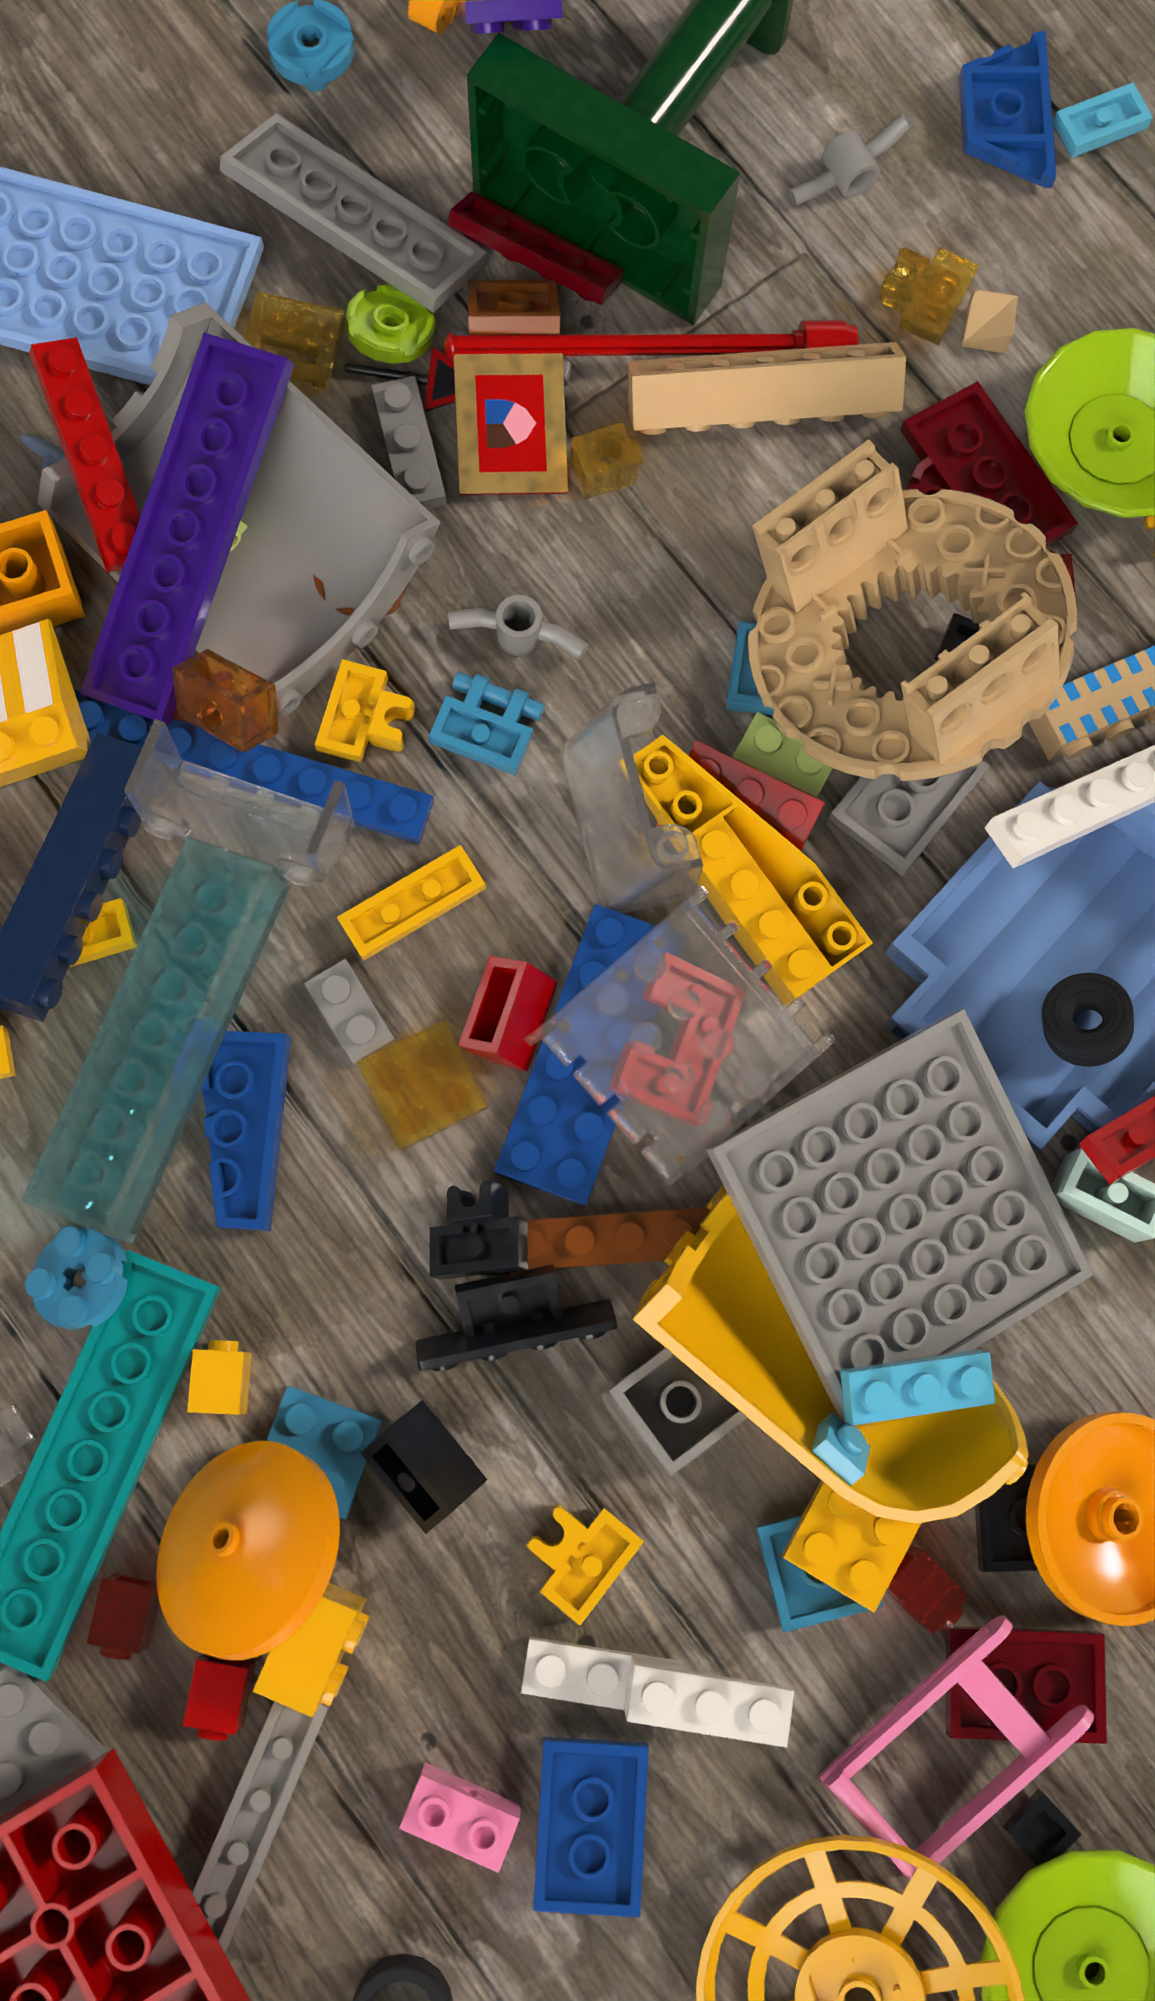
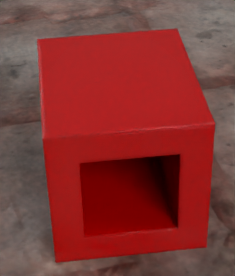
M206 1654L198 1657L195 1661L183 1726L197 1728L195 1735L207 1740L224 1741L227 1740L228 1734L236 1735L244 1725L256 1660H223Z

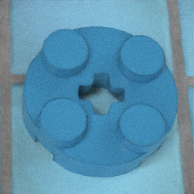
M312 0L313 6L305 5L299 7L298 1L291 2L280 8L268 24L267 36L270 60L274 68L284 78L293 83L304 85L310 91L318 92L325 89L329 82L340 77L350 66L355 55L351 26L345 13L332 3L324 0ZM315 38L319 39V44L314 47L303 46L302 41L304 39L310 42Z
M73 1226L62 1228L41 1252L34 1270L28 1274L25 1282L26 1292L30 1297H33L38 1313L48 1323L68 1330H79L78 1328H83L87 1325L95 1327L110 1318L124 1298L128 1278L122 1277V1261L127 1262L125 1252L113 1237L100 1231ZM85 1267L82 1273V1277L86 1280L81 1288L73 1286L75 1274L78 1270Z

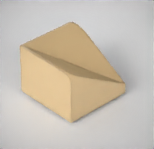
M979 289L974 290L966 308L961 347L1005 353L1014 332L1018 296Z

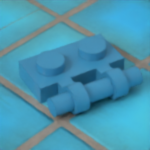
M458 671L454 678L452 689L467 694L465 700L462 702L449 696L445 697L428 736L429 743L516 776L533 737V728L518 722L522 716L539 722L544 712L545 704L529 698L530 694L516 688L512 692L491 684V679L477 673L475 677ZM485 701L506 710L502 717L481 709V704Z

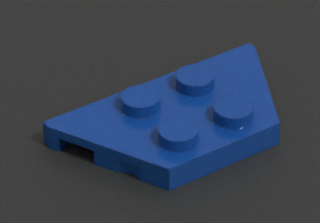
M1038 31L1032 34L1030 42L1014 49L1009 44L995 50L989 57H980L962 65L959 75L963 153L1041 187L1052 188L1056 179L1046 31Z

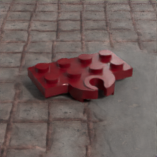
M978 381L903 421L900 431L921 460L917 464L906 490L918 489L919 492L926 495L936 494L941 489L954 490L993 500L1014 511V518L1019 523L1036 526L1046 536V547L1071 534L1077 527L1078 522Z

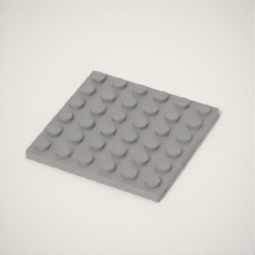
M958 1009L948 1013L706 1149L839 1418L844 1424L847 1423L844 1417L840 1370L972 1351L1093 1276L1092 1270L965 1009Z

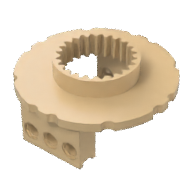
M868 439L752 525L767 575L753 608L757 625L749 632L748 636L752 676L764 707L774 710L773 718L778 729L788 739L795 738L802 741L804 752L815 760L847 774L869 779H877L883 774H894L901 781H912L955 773L981 763L987 751L995 748L1006 749L1022 737L1023 726L1030 720L1040 719L1060 692L1074 657V642L1070 639V636L1077 631V607L1074 588L1061 556L1051 553L1046 549V536L1033 524H1021L1016 521L1012 509L981 496L954 490L941 489L938 493L932 495L923 494L918 489L902 491L899 468L893 462L889 464L876 452L875 445ZM921 590H927L929 598L933 599L940 592H944L947 603H951L959 598L960 610L963 612L971 610L972 621L979 624V631L951 652L944 650L938 655L939 661L909 683L905 680L901 682L902 701L896 700L893 691H889L882 698H879L877 687L871 686L864 690L862 679L860 677H852L851 668L849 665H846L844 649L849 647L847 634L856 632L855 619L866 620L868 618L866 608L871 606L879 610L882 608L883 598L888 597L896 602L899 601L901 592L907 591L911 598H916Z

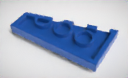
M192 1029L194 1046L198 1048L200 1069H197L199 1089L203 1091L206 1117L203 1118L205 1137L209 1138L212 1162L209 1163L217 1227L271 1232L291 1037L286 1033Z

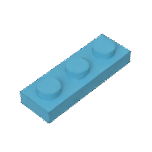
M973 1350L840 1370L845 1422L851 1425L995 1404L990 1352L984 1350Z

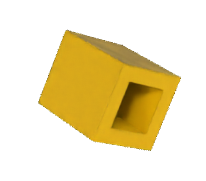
M208 1340V1350L193 1349L187 1412L247 1414L252 1353L239 1352V1341Z

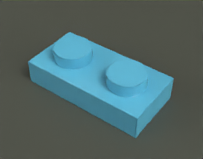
M1133 82L1057 111L1052 124L1069 155L1073 158L1148 129L1153 116Z

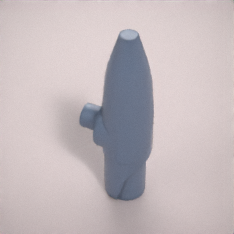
M27 434L20 436L21 441L33 453L44 460L41 464L43 469L66 457L63 449L44 439Z

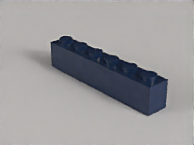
M96 733L0 932V1008L44 1022L49 1009H53L58 1004L62 995V981L69 966L74 965L81 955L83 948L82 936L86 927L99 916L103 905L102 895L110 879H114L118 875L122 865V852L129 837L132 838L137 834L142 820L141 811L148 796H153L159 787L161 770L149 748Z

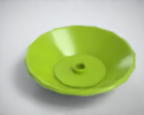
M1137 328L1092 331L1059 347L1035 374L1024 410L1029 448L1050 482L1083 507L1121 518L1155 516V334ZM1114 436L1122 438L1125 442L1117 441Z
M1071 1850L1027 1871L995 1909L993 1919L1004 1934L1019 1969L1025 2001H1155V1865L1120 1850ZM986 1937L980 1961L997 1960L988 1937ZM1091 1962H1098V1974L1093 1978H1086V1966ZM1006 1985L981 1987L982 2001H1009Z

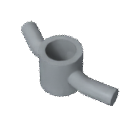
M902 112L882 132L867 143L863 141L857 131L853 130L844 132L833 139L822 153V162L827 170L819 176L788 190V197L792 206L796 207L816 198L836 185L845 198L858 196L869 189L876 182L881 171L875 159L890 149L913 127L909 118Z
M515 594L505 598L499 604L497 610L473 608L448 611L450 630L474 627L496 630L500 647L506 653L513 656L531 654L539 647L541 640L555 644L579 660L585 655L589 647V643L565 628L543 622L539 604L533 598L526 595ZM516 620H523L528 622L531 627L524 631H514L509 629L507 625Z

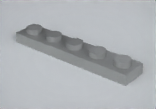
M274 1701L192 1892L224 1953L227 1950L329 1706L325 1704L320 1706L312 1718Z

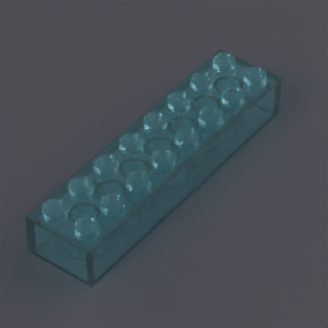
M187 837L21 1201L131 1245L133 1244L290 889L288 882L273 866Z

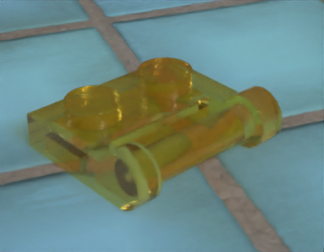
M258 291L244 339L257 349H260L262 343L316 355L315 364L289 359L294 364L290 378L311 382L313 388L327 391L331 383L332 368L346 323L345 311Z

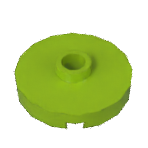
M378 285L377 291H370L366 293V288L358 292L348 303L345 329L349 341L360 353L373 360L390 364L407 363L423 356L431 347L436 322L434 314L432 313L431 315L427 308L392 285Z

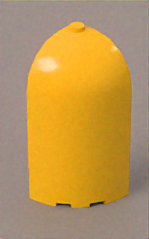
M724 1185L705 1206L710 1212L701 1222L700 1226L702 1227L695 1236L690 1231L684 1232L664 1260L669 1265V1268L657 1280L655 1279L649 1284L635 1311L633 1320L838 1495L876 1517L911 1523H923L956 1517L993 1495L1003 1484L1009 1485L1017 1481L1027 1468L1028 1449L1024 1431L1016 1411L994 1379L995 1404L853 1425L863 1434L867 1444L870 1445L865 1475L851 1486L812 1452L818 1424L832 1412L836 1416L838 1414Z

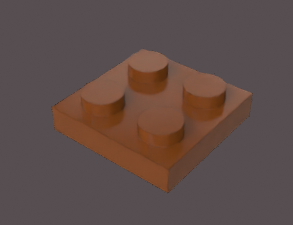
M468 280L469 334H560L557 282L553 280Z

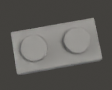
M346 958L304 983L354 1067L396 1043Z

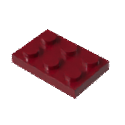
M946 1626V1659L982 1627ZM1012 1628L1008 1636L982 1660L1045 1732L1070 1710L1079 1705H1085L1094 1715V1719L1088 1730L1074 1743L1107 1744L1105 1634L1099 1631ZM958 1682L946 1692V1735L955 1739L1008 1740Z

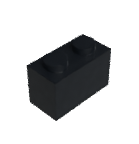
M423 1400L384 1430L360 1453L425 1534L450 1515L488 1480Z

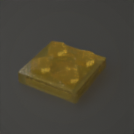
M445 1020L357 1062L400 1152L488 1109V1105Z

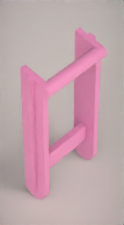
M1005 1615L994 1618L978 1630L817 1775L820 1782L834 1793L871 1837L909 1848L850 1778L957 1682L1016 1747L1021 1755L914 1850L936 1861L938 1864L1080 1738L1091 1726L1094 1715L1085 1705H1079L1070 1710L1045 1732L982 1660L1012 1630L1013 1625ZM889 1857L895 1863V1868L901 1875L910 1881L916 1867L900 1859Z

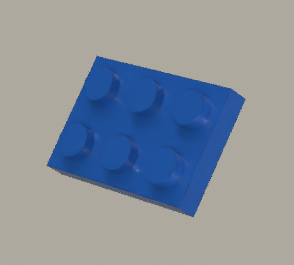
M543 1737L533 1911L640 1918L648 1743Z

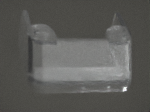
M157 719L153 722L124 789L138 816L146 823L144 829L152 835L166 840H172L173 836H177L283 872L282 876L286 880L303 887H310L312 882H323L348 846L355 829L345 783L337 780L334 781L326 804L322 808L182 760L165 722Z

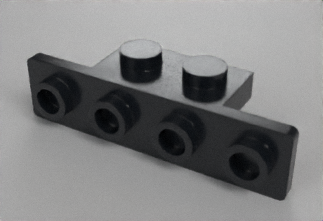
M553 1264L456 1284L455 1291L463 1330L417 1340L416 1358L420 1371L428 1369L446 1371L465 1361L479 1358L492 1361L506 1356L508 1352L521 1349L544 1350L553 1347L559 1341L578 1337L586 1340L599 1338L607 1331L617 1329V1320L611 1300H602L562 1309Z

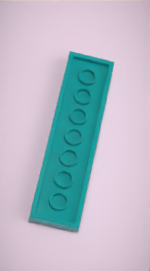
M128 1249L125 1252L127 1262L122 1261V1277L128 1278L124 1298L110 1318L95 1327L92 1326L0 1531V1663L45 1682H48L54 1676L192 1359L193 1349H196L222 1290L217 1285Z

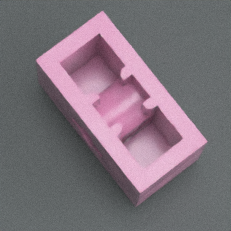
M425 1762L399 1829L499 1873L520 1820L521 1804Z

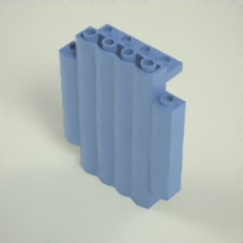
M1039 781L1017 806L1051 792L1055 788L1047 787ZM1155 803L1015 868H1012L989 836L885 951V954L900 970L920 985L883 1026L900 1041L954 1010L965 1009L1034 1153L1042 1150L1069 1117L1085 1132L1091 1134L1155 1096ZM1078 973H1098L1114 979L1126 990L1133 1004L1134 1032L1129 1045L1116 1059L1099 1066L1084 1067L1064 1061L1052 1051L1044 1036L1042 1006L1047 994L1059 981ZM1083 1010L1074 1017L1073 1022L1079 1028L1089 1030L1096 1028L1102 1022V1017L1096 1011Z

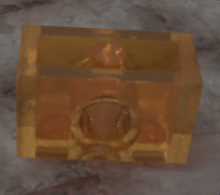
M209 649L172 668L177 714L182 719L243 753L279 733L275 684Z

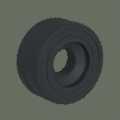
M1078 973L1062 979L1049 991L1042 1006V1023L1046 1042L1058 1057L1073 1065L1093 1067L1113 1061L1125 1051L1134 1032V1010L1128 993L1117 981L1098 973ZM1083 1010H1093L1101 1015L1102 1022L1096 1028L1086 1030L1076 1026L1073 1019Z

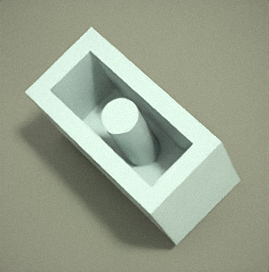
M1082 1148L1065 1155L1051 1186L1059 1205L1134 1243L1155 1238V1183L1131 1172L1112 1185H1109Z

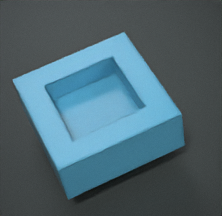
M832 1412L818 1424L812 1452L849 1486L853 1485L865 1475L870 1445L867 1444L863 1434L855 1426H851L849 1423L844 1424Z

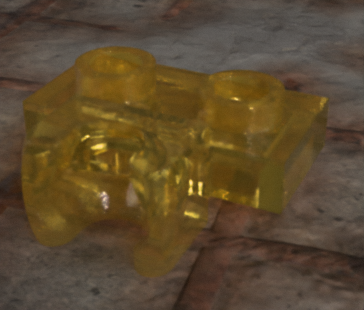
M940 247L929 265L930 258L908 248H901L893 274H887L883 280L879 292V301L904 313L899 328L939 346L976 276L979 265Z

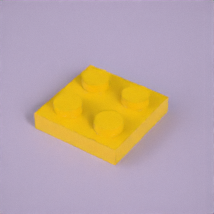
M821 1480L781 1557L875 1613L921 1523L876 1517L838 1495Z

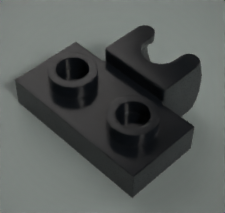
M492 1181L482 1182L477 1203L475 1194L460 1190L459 1187L453 1185L448 1188L447 1221L452 1224L430 1227V1277L442 1280L528 1270L527 1219L519 1216L509 1217V1194L503 1185Z

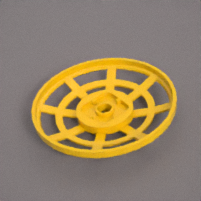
M851 1835L809 1839L781 1849L756 1865L733 1887L716 1913L702 1949L696 1980V2001H715V1975L720 1947L725 1934L728 1933L755 1946L748 1975V2001H765V1974L770 1955L799 1970L795 1988V1999L791 2001H846V1993L854 1987H862L869 1990L876 2001H927V1994L951 1990L958 1991L959 2001H976L973 1987L1006 1985L1009 2001H1025L1019 1969L1004 1934L988 1909L960 1879L936 1861L906 1846L874 1837ZM836 1850L870 1851L900 1859L916 1867V1870L903 1893L891 1887L870 1881H836L826 1852ZM805 1858L815 1887L807 1889L789 1900L772 1916L766 1926L737 1912L745 1898L766 1877L790 1862ZM937 1881L951 1890L974 1915L989 1938L997 1960L965 1962L960 1948L949 1931L932 1912L923 1906ZM842 1898L871 1899L894 1907L880 1933L867 1928L852 1927ZM821 1903L830 1933L819 1939L810 1950L782 1934L783 1930L798 1915L812 1906ZM914 1920L937 1942L949 1965L922 1970L918 1969L912 1957L901 1946Z

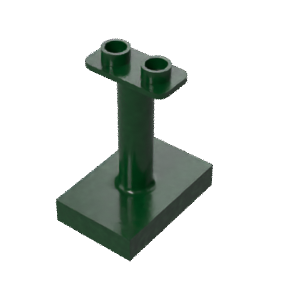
M691 0L618 101L498 33L467 73L473 192L624 270L621 280L622 284L694 326L722 286L740 172L678 136L745 44L768 55H774L780 51L786 41L793 0Z

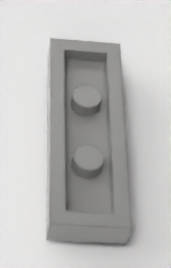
M411 376L371 385L394 479L426 509L447 505L416 377Z

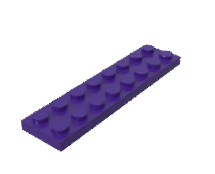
M205 332L203 333L80 694L162 724L170 725L294 368V364L288 358Z

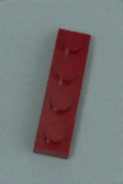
M472 191L450 209L447 224L449 227L463 233L469 240L480 242L496 250L504 258L519 262L538 272L544 279L553 280L567 287L584 300L602 305L621 284L624 270Z

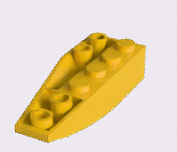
M661 735L623 762L624 767L678 855L728 929L784 1006L797 999L873 944L818 866L667 737Z

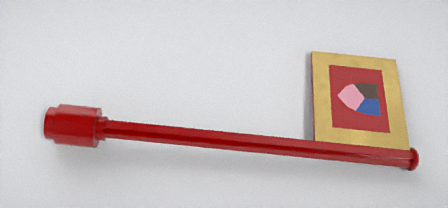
M802 320L798 330H792L791 334L453 336V332H450L444 341V351L446 356L454 361L459 496L568 493L563 356L720 355L859 345L857 326L847 325L845 320Z

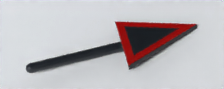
M432 347L428 376L349 363L343 367L347 373L392 380L415 376L417 384L427 385L424 412L455 403L454 361L434 347Z

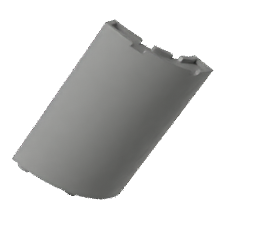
M206 302L170 316L162 345L151 366L157 372L155 378L144 394L136 391L111 420L115 427L111 435L140 517L203 333L205 332L253 347ZM290 381L288 382L241 521L248 527L241 534L240 542L235 549L229 552L194 653V657L262 724H265L279 714L283 717L291 714L301 703L302 697L329 676L340 665L342 659L345 660L357 647L363 648L374 639L378 632L377 624L399 598L419 565L424 563L435 549L433 539L441 523ZM65 457L42 469L37 504L43 510H47L48 514L105 569ZM122 570L109 572V574L118 582ZM313 574L323 582L325 601L318 594ZM351 607L355 610L351 616L336 611V609Z

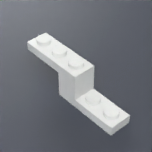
M530 1636L521 1688L522 1694L624 1710L627 1722L787 1747L794 1697V1690L791 1687L686 1671L682 1661Z

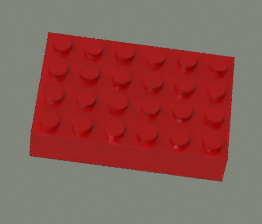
M114 1748L0 1816V2001H250Z

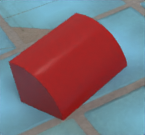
M489 955L458 1046L486 1060L527 1072L558 982L528 962Z

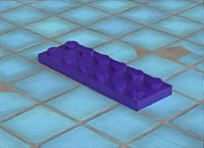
M484 0L460 2L461 22L470 23L471 31L476 34L505 32L504 21H513V28L524 31L552 29V18H563L562 0Z

